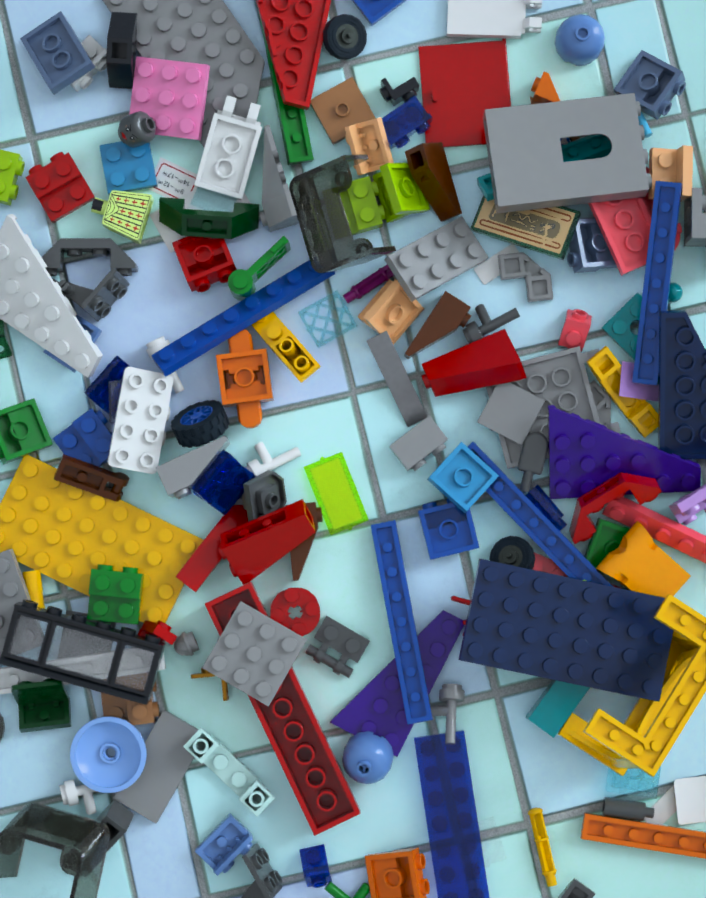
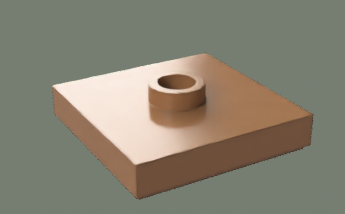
M353 77L314 97L310 102L333 145L345 139V127L375 119Z

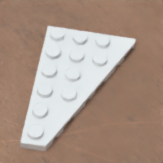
M9 214L6 216L0 229V319L87 378L93 376L103 356L101 351L92 342L89 332L81 326L76 318V311L67 297L62 294L59 284L51 278L46 270V263L37 249L32 246L29 236L23 233L16 222L17 217Z

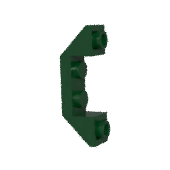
M160 197L159 222L181 236L233 239L258 229L259 204L234 203L233 212L185 209V199Z

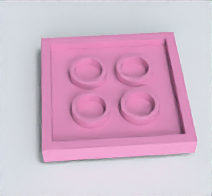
M136 56L129 115L139 111L148 114L155 122V135L201 140L210 65Z

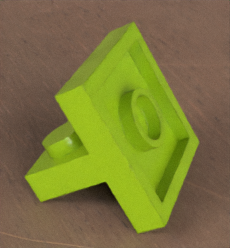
M408 163L384 164L380 166L381 172L372 176L378 186V196L385 211L386 222H394L407 215L424 213L430 210L428 200L411 176Z

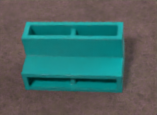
M552 680L526 718L554 738L590 687Z

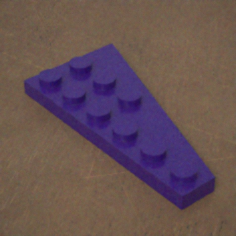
M444 610L417 635L428 695L464 626V620ZM394 658L330 723L353 735L370 731L374 732L373 735H377L380 738L383 736L392 746L394 756L398 757L414 724L407 725L397 665Z

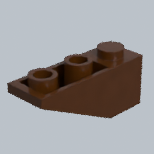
M442 142L422 143L405 151L411 176L440 221H446L462 214Z

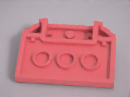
M649 191L645 197L588 203L621 276L646 265L654 200L648 199ZM680 223L677 224L674 251L676 250L679 244L680 233H682Z

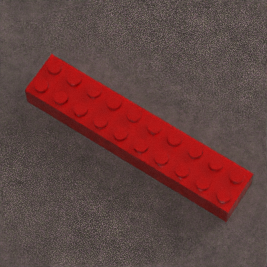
M252 582L205 603L220 636L240 601L268 616ZM293 667L290 668L269 707L248 695L314 836L361 814L359 805Z

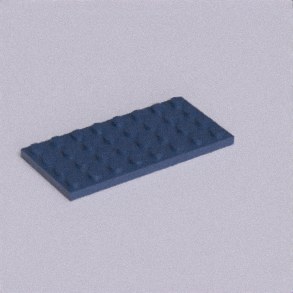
M479 559L458 660L659 702L673 630L653 618L665 599L663 597Z

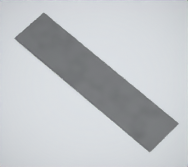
M387 331L367 340L407 427L428 417Z

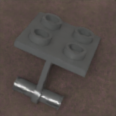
M115 268L111 269L94 290L66 282L65 280H61L58 283L62 294L73 300L97 322L109 314L111 306L117 299H121L126 294L127 287L130 285Z
M256 843L242 856L255 881L241 898H274L282 889V879L279 873L270 866L266 850L260 848L258 843Z

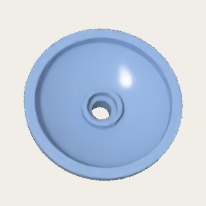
M103 716L89 721L77 732L72 741L70 759L76 776L84 785L98 792L115 793L130 787L140 777L146 764L147 750L141 733L134 725L119 717ZM108 748L115 750V756L108 755Z

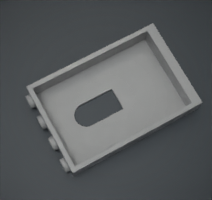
M635 93L485 109L483 124L496 214L645 197L649 188H652L651 174L646 172L645 164H648L647 149H643L642 145L645 133L643 125H639L638 116L641 115L640 102L635 99ZM600 134L606 136L611 142V152L606 157L563 162L561 138Z

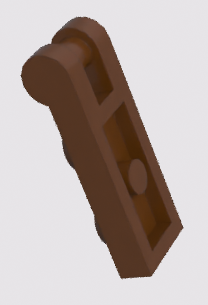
M63 454L54 475V480L113 501H119L123 496L122 489L127 486L129 477L124 473H115ZM107 482L113 483V487H107Z

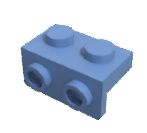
M230 813L199 844L195 852L218 876L221 872L226 873L235 863L233 860L240 853L243 855L251 848L253 836Z

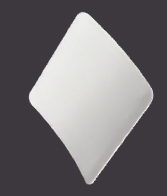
M706 776L676 779L674 781L678 823L684 825L706 822Z

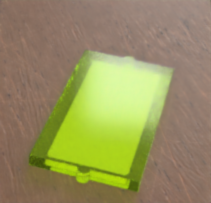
M342 452L327 458L321 457L320 461L304 467L318 505L322 509V515L330 535L346 529L352 530V527L369 521Z

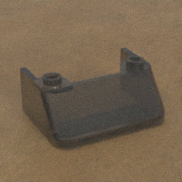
M367 154L343 155L294 177L290 182L289 190L312 268L318 273H328L367 263L396 251L395 246L373 248L372 243L366 238L353 240L340 193L348 190L352 184L350 167L368 160Z
M38 803L27 804L0 833V878L17 877L24 842L27 839L62 850L60 866L65 873L74 876L70 898H97L110 838V830L104 822Z

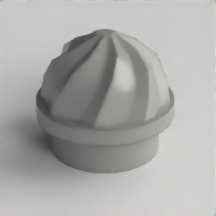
M184 631L176 638L174 649L178 654L192 656L194 655L193 652L199 650L192 631L188 633Z

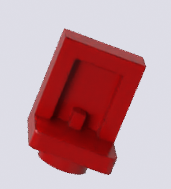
M145 620L137 634L144 637L146 634L161 637V642L173 645L177 638L176 635L170 632L171 627L159 620L157 624Z

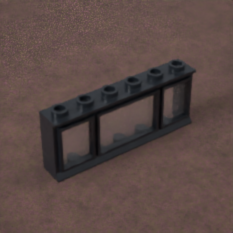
M23 599V602H18L14 605L0 657V664L147 705L150 702L166 645L165 642L160 641L161 637L152 634H146L145 637L136 635V630L127 627H121V630L111 628V623L97 620L96 623L86 621L87 616L72 613V616L62 614V609L48 606L47 609L37 607V602Z

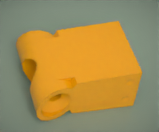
M636 521L623 536L619 547L609 552L596 567L599 571L616 579L627 590L666 598L668 594L674 596L691 577L690 574L654 543L650 534L639 521Z

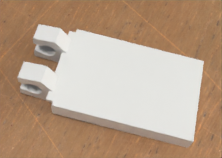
M448 0L447 37L521 39V34L541 33L542 18L525 17L526 9H541L542 0Z
M227 95L223 111L218 110L213 115L194 185L242 199L262 131L261 122L257 121L261 105L251 103L247 118L233 114L237 98Z

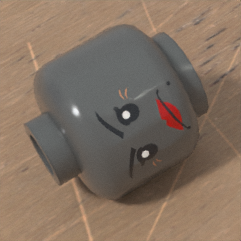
M135 112L122 118L119 123L118 135L121 141L129 147H139L154 139L156 125L154 120L145 112Z

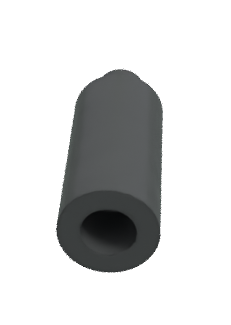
M604 797L602 815L644 821V817H654V808L646 807L644 802Z

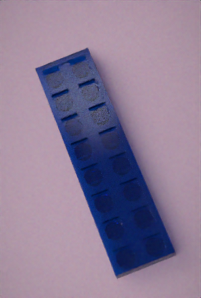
M464 730L456 731L455 744H445V733L414 737L438 898H489Z

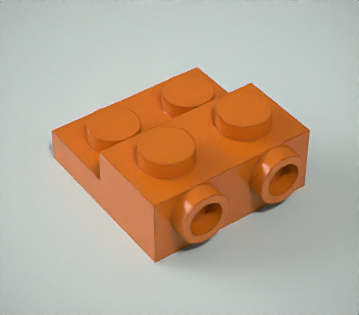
M419 847L365 856L371 898H427L426 894H429L430 885L428 879L423 878L422 869L425 868L426 860L424 854L419 853Z

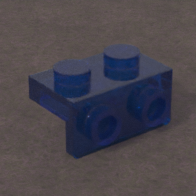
M416 96L382 118L390 149L394 147L402 148L410 142V136L416 132L420 135L431 127L429 123L432 122V116L426 112Z

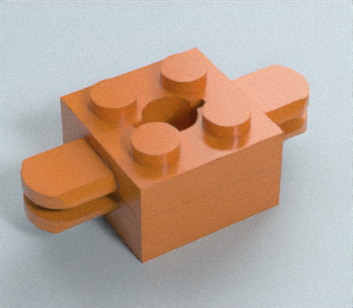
M244 329L228 339L229 353L216 355L222 405L224 408L237 406L238 420L241 425L246 428H255L262 421L261 403L274 401L267 350L266 348L254 350L252 336L248 330Z

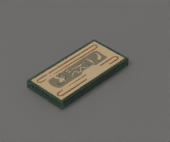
M483 195L470 229L482 235L564 260L581 213L580 211L560 206L496 214L494 199L487 201Z

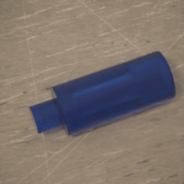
M538 484L526 494L533 504L559 530H562L567 525L561 518L564 514Z

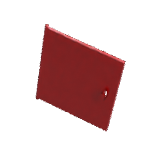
M502 38V41L418 47L426 143L442 142L443 147L485 145L484 110L511 107L506 39Z

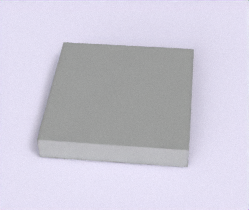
M510 382L498 384L477 423L522 446L545 400Z

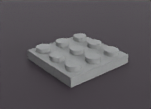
M240 601L202 668L269 707L307 639Z

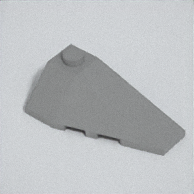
M266 125L264 126L263 211L259 212L263 227L268 226L269 231L272 232L298 224V218L288 184H286V178L270 126Z

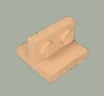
M683 145L678 149L651 148L649 150V173L652 178V188H649L648 199H654L656 181L682 183L680 202L692 196L693 146Z
M389 279L357 317L378 334L387 331L394 345L424 308L417 300L410 301L398 280L392 281Z

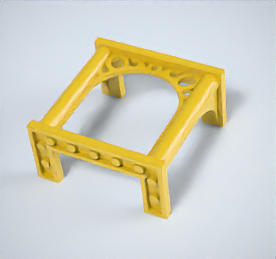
M670 594L666 596L653 617L673 630L660 701L639 698L624 724L599 708L595 711L589 722L572 713L558 732L559 736L620 776H624L627 769H641L654 777L706 692V617Z

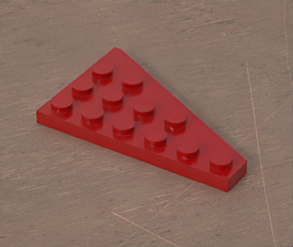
M256 0L283 104L308 110L323 43V30L327 23L331 0Z

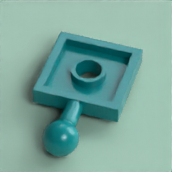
M670 283L668 304L669 302H677L682 297V288L677 283ZM638 292L602 327L634 361L638 335L631 332L630 325L633 321H639L642 296Z

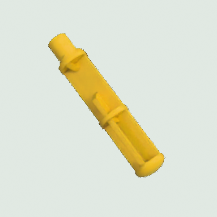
M532 808L528 811V815L530 816L534 833V842H536L542 875L546 878L547 887L557 885L555 877L557 870L551 853L549 836L547 835L542 814L543 810L541 808Z

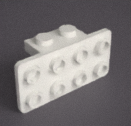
M126 367L124 369L107 460L109 466L148 474H155L157 472L156 467L159 464L161 447L166 439L165 425L170 416L169 403L174 380L171 375L165 377L163 373L134 367Z

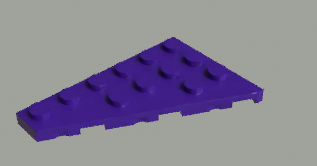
M548 405L550 499L579 498L620 472L655 478L661 488V493L695 491L701 487V467L698 463L684 460L676 454H669L659 450L656 446L644 441L634 440L629 435L619 434L607 429L604 425L589 419H582L574 413L569 414L555 408L554 405ZM628 490L625 495H633L631 490Z

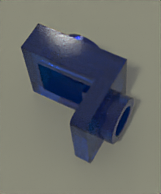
M324 844L300 849L307 887L320 888L330 881L332 882Z

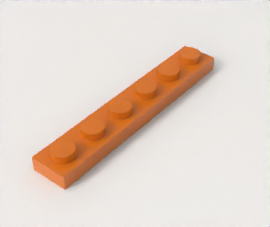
M584 813L581 839L706 859V832Z

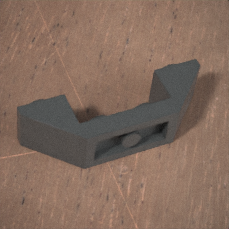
M61 238L42 256L50 276H57V272H64V252H67V256L73 257L82 256V252H92V256L99 257L107 256V252H111V269L115 268L122 276H132V272H138L136 263L111 238Z

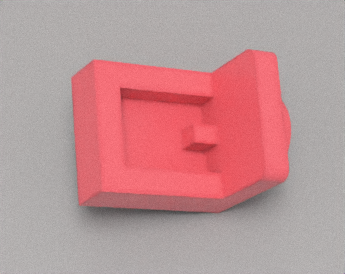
M568 309L558 345L567 348L580 346L582 352L591 326L592 316L580 309Z

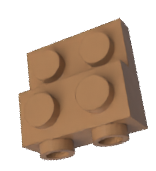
M149 672L116 677L115 683L144 691ZM156 681L153 692L157 691ZM101 692L104 716L119 717L130 722L132 725L156 722V717L160 716L158 701L154 702L153 692L147 705Z

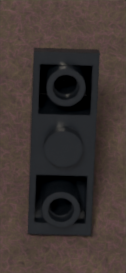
M112 12L106 58L110 88L132 89L136 60L137 13Z

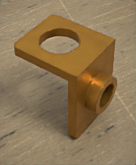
M201 668V673L191 674V679L213 677L215 675ZM221 679L223 701H228L227 682Z

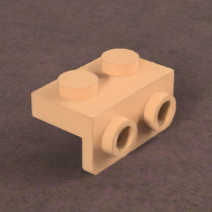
M381 117L345 127L346 142L350 146L353 156L352 164L358 176L380 170V166L384 164L394 163Z

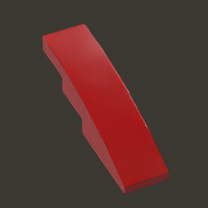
M232 505L176 575V578L193 591H198L207 577L223 559L218 549V546L221 545L220 534L248 522L247 510L244 509L243 505Z

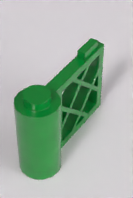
M285 236L277 241L247 271L238 269L229 275L228 286L234 298L242 301L254 294L256 290L254 283L291 250L290 243Z

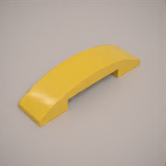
M607 346L603 347L587 361V364L616 406L645 438L658 427L659 415L652 405L644 399L619 396L620 366L622 365Z

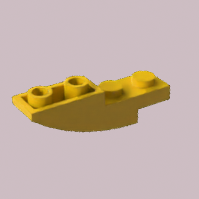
M274 312L251 325L301 383L321 367Z

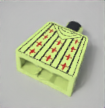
M112 190L108 201L95 197L91 212L104 215L102 225L106 229L137 244H141L154 199L150 194Z

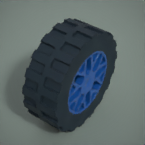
M206 400L190 405L180 411L171 421V428L179 445L192 448L217 439L225 433L230 422L223 405L219 401Z

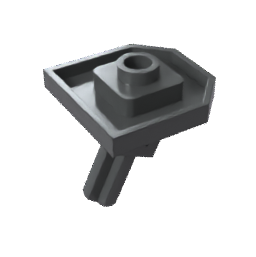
M269 470L244 483V490H224L221 492V502L224 505H243L244 509L247 510L248 522L285 507L287 502L284 478Z

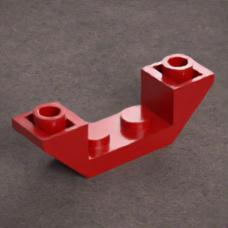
M620 472L579 497L569 529L574 544L588 540L596 532L595 525L589 516L590 513L599 512L605 504L622 498L628 490H631L640 505L644 502H651L662 492L655 478Z

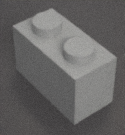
M429 415L391 444L389 448L407 471L411 468L416 471L427 463L424 459L431 453L436 456L446 448L444 443L448 439Z

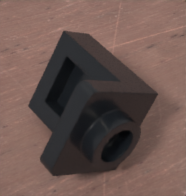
M415 77L392 89L387 79L384 78L381 80L382 88L379 89L386 102L391 101L392 105L395 106L402 101L407 103L417 96L416 92L419 91V84Z

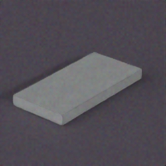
M163 710L145 741L147 759L142 774L130 787L116 792L113 799L152 822L157 823L194 759V756L183 746L199 729Z

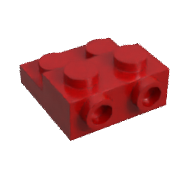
M63 152L53 155L50 158L51 163L44 167L41 164L32 167L28 171L30 175L25 177L52 223L95 199L69 152L65 155Z
M187 236L172 243L192 292H205L210 288L211 284L218 281L227 283L229 275L237 270L226 242L222 238Z

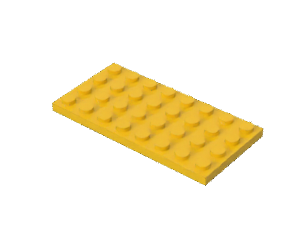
M30 455L24 456L0 503V553L13 549L19 563L34 570H40V573L89 597L91 569H97L98 564L113 566V571L123 572V567L138 568V574H144L139 621L144 623L147 620L157 624L159 620L166 623L184 587V583L176 578V575L204 540L123 500L113 501L54 480V475L57 468Z

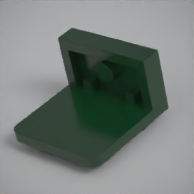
M47 678L43 682L35 683L22 681L18 685L11 687V692L19 708V730L21 733L71 727L70 697L62 681Z

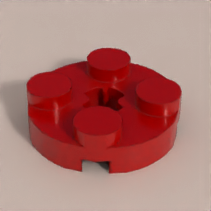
M288 588L281 591L274 598L271 604L270 618L297 634L304 636L312 632L317 626L320 619V606L316 597L310 591L304 588ZM298 605L302 608L300 612H303L301 618L295 617L293 620L289 617L291 613H288L290 607L295 608Z

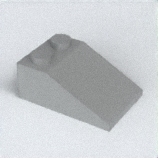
M226 436L220 437L156 467L168 496L181 499L192 494L190 489L197 486L230 445Z

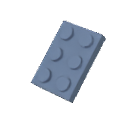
M61 11L20 38L54 95L95 68V65Z

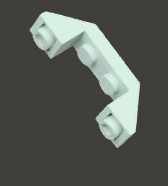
M200 728L183 746L201 764L204 763L240 797L239 800L257 817L275 799L264 784L240 760L204 729Z

